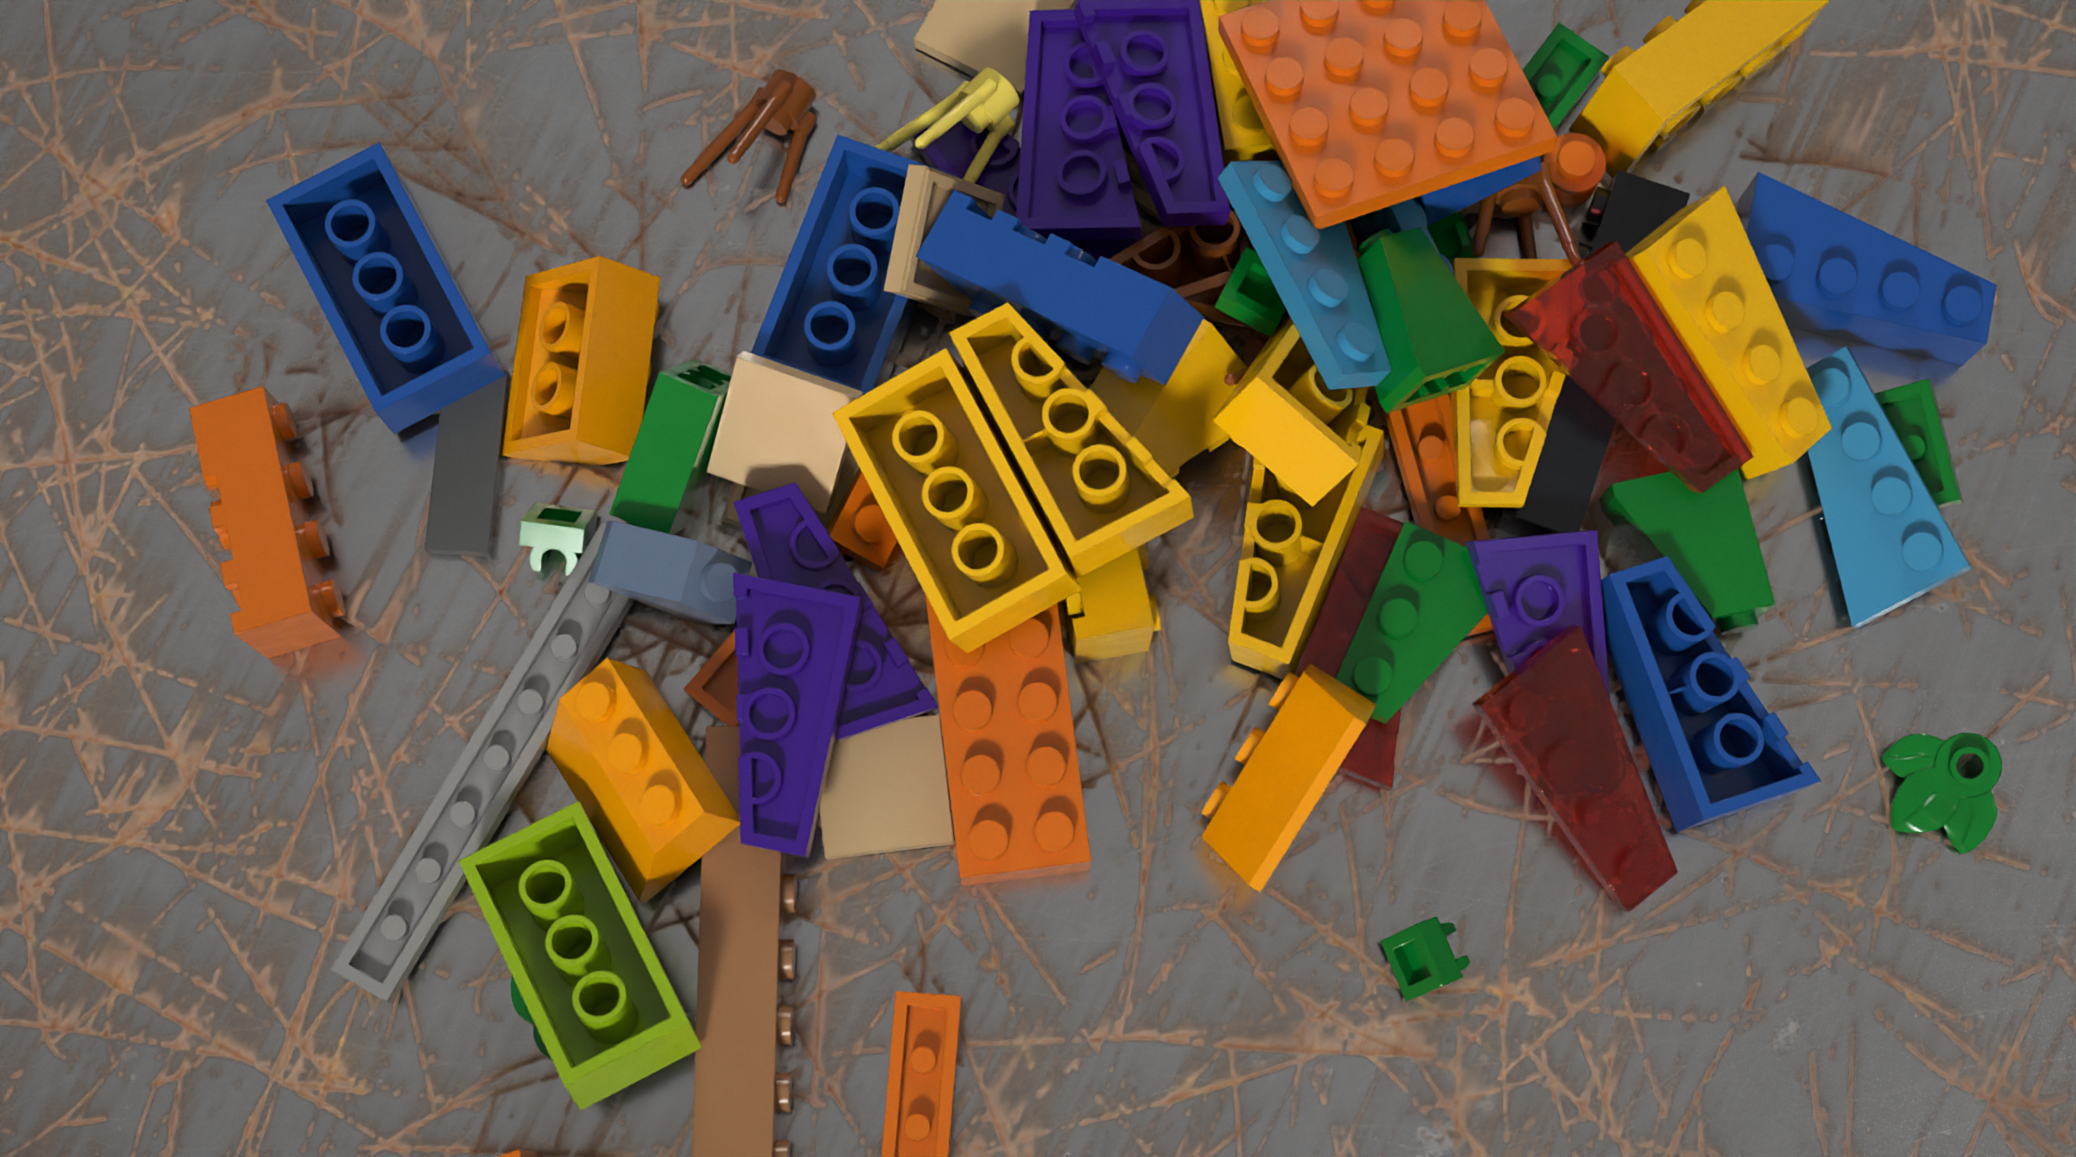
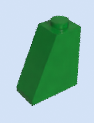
M1421 227L1394 234L1391 229H1385L1371 236L1359 247L1358 252L1361 257L1357 262L1392 370L1375 386L1379 403L1386 414L1466 388L1505 352Z
M695 358L659 372L613 501L610 515L626 521V524L672 535L685 529L710 473H707L726 400L732 376L731 373Z
M1735 458L1612 483L1599 498L1604 514L1644 563L1665 556L1670 558L1715 626H1719L1721 635L1740 633L1759 626L1757 618L1761 617L1775 605Z

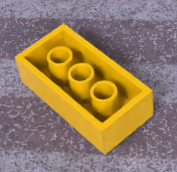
M947 348L832 413L949 640L967 653L973 651L1082 589L965 369Z

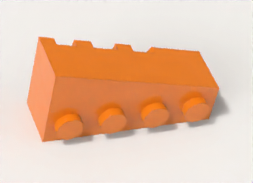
M264 386L190 407L189 411L203 479L210 491L219 489L220 499L211 502L209 507L212 526L225 550H231L232 559L221 562L220 566L224 586L228 591L232 590L235 601L241 611L230 614L234 635L267 659L342 637L337 617L345 615V606L335 579L327 580L321 558L329 556V546L320 521L318 519L310 520L305 499L314 496L313 486L304 462L302 460L295 462L289 440L298 438V431L288 403L283 402L279 404Z

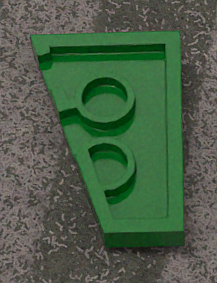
M1408 521L1404 522L1335 677L1339 682L1376 704L1370 716L1371 718L1387 724L1488 613L1467 547Z

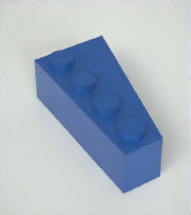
M1760 172L1755 175L1741 195L1737 214L1787 327L1962 366L1987 344L1996 284Z
M953 190L916 257L972 301L968 308L970 313L978 318L1008 302L1045 342L1048 339L1057 341L1056 347L1077 361L1089 365L1093 357L1103 360L1101 363L1103 367L1128 382L1136 383L1141 375L1163 385L1167 384L1204 316L1171 287L1105 257L1100 256L1097 261L1084 250L1052 233L1046 239L1035 231L1023 226L1020 219L1001 210H997L992 218L976 205L977 202L972 197Z
M1668 556L1611 573L1601 580L1606 649L1677 833L1792 795L1821 782L1808 761L1802 763L1785 738L1789 733L1773 711L1769 714L1746 681L1751 677L1737 656L1732 659L1713 632L1716 627Z

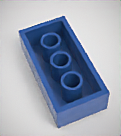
M837 134L752 348V354L862 391L863 395L889 380L919 301L883 290L909 164L928 165ZM931 167V168H933V169L942 171V172H944V173H947V174H950V175H953V176L956 177L955 174H952V173H949V172H946V171H943V170H940V169Z
M380 142L266 200L373 409L393 434L506 376L398 170Z

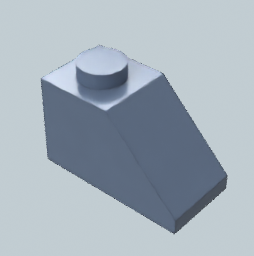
M607 521L588 582L696 624H734L736 619V597L734 596L733 573L749 575L752 562L698 540L617 521Z

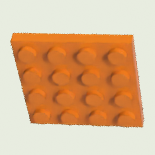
M1267 0L1219 16L1218 32L1274 149L1291 179L1292 186L1308 219L1318 230L1555 150L1557 135L1485 0Z

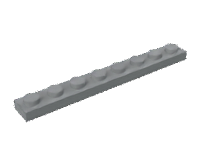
M603 522L331 967L332 971L386 1002L392 1003L467 880L459 860L488 845L547 747L559 698L594 669L635 601L588 582L606 524Z

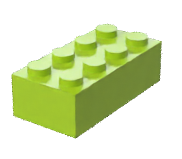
M580 801L459 860V864L557 1072L580 1111L702 1048Z

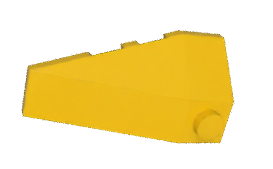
M1454 258L1452 268L1455 279L1505 351L1466 388L1450 393L1457 507L1522 508L1572 352L1564 346L1583 306L1582 263L1578 267H1573L1568 259Z

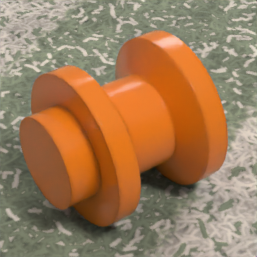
M1568 133L1557 137L1555 150L1544 154L1541 162H1548L1550 164L1553 187L1562 208L1566 209L1575 208L1586 203L1595 192L1606 169V158L1600 145L1591 137L1580 133Z

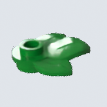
M1970 732L1958 733L1946 740L1925 733H1915L1902 737L1885 751L1881 757L1882 761L1892 772L1904 779L1897 788L1891 803L1890 825L1892 829L1906 833H1923L1937 830L1944 826L1949 841L1961 854L1973 850L1984 841L1993 828L1997 817V807L1991 789L1998 782L2002 771L2000 753L1989 739ZM1966 753H1974L1980 760V769L1972 777H1962L1957 770L1958 759Z

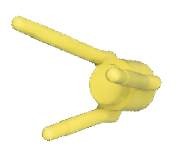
M986 67L970 82L964 81L950 96L903 126L875 147L888 152L893 151L929 127L915 140V146L918 149H924L960 120L975 133H981L986 128L990 132L963 180L975 184L1001 139L1016 126L1009 113L1019 104L1018 94L1004 76L996 70Z

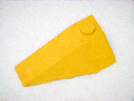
M1203 319L1166 385L1141 375L1136 383H1131L1103 367L1089 389L1102 401L1107 411L1132 437L1135 436L1151 453L1153 460L1172 478L1179 473L1181 465L1205 449L1211 452L1228 441L1230 436L1212 420L1237 386V384L1227 385L1224 381L1225 375L1247 367L1213 324Z

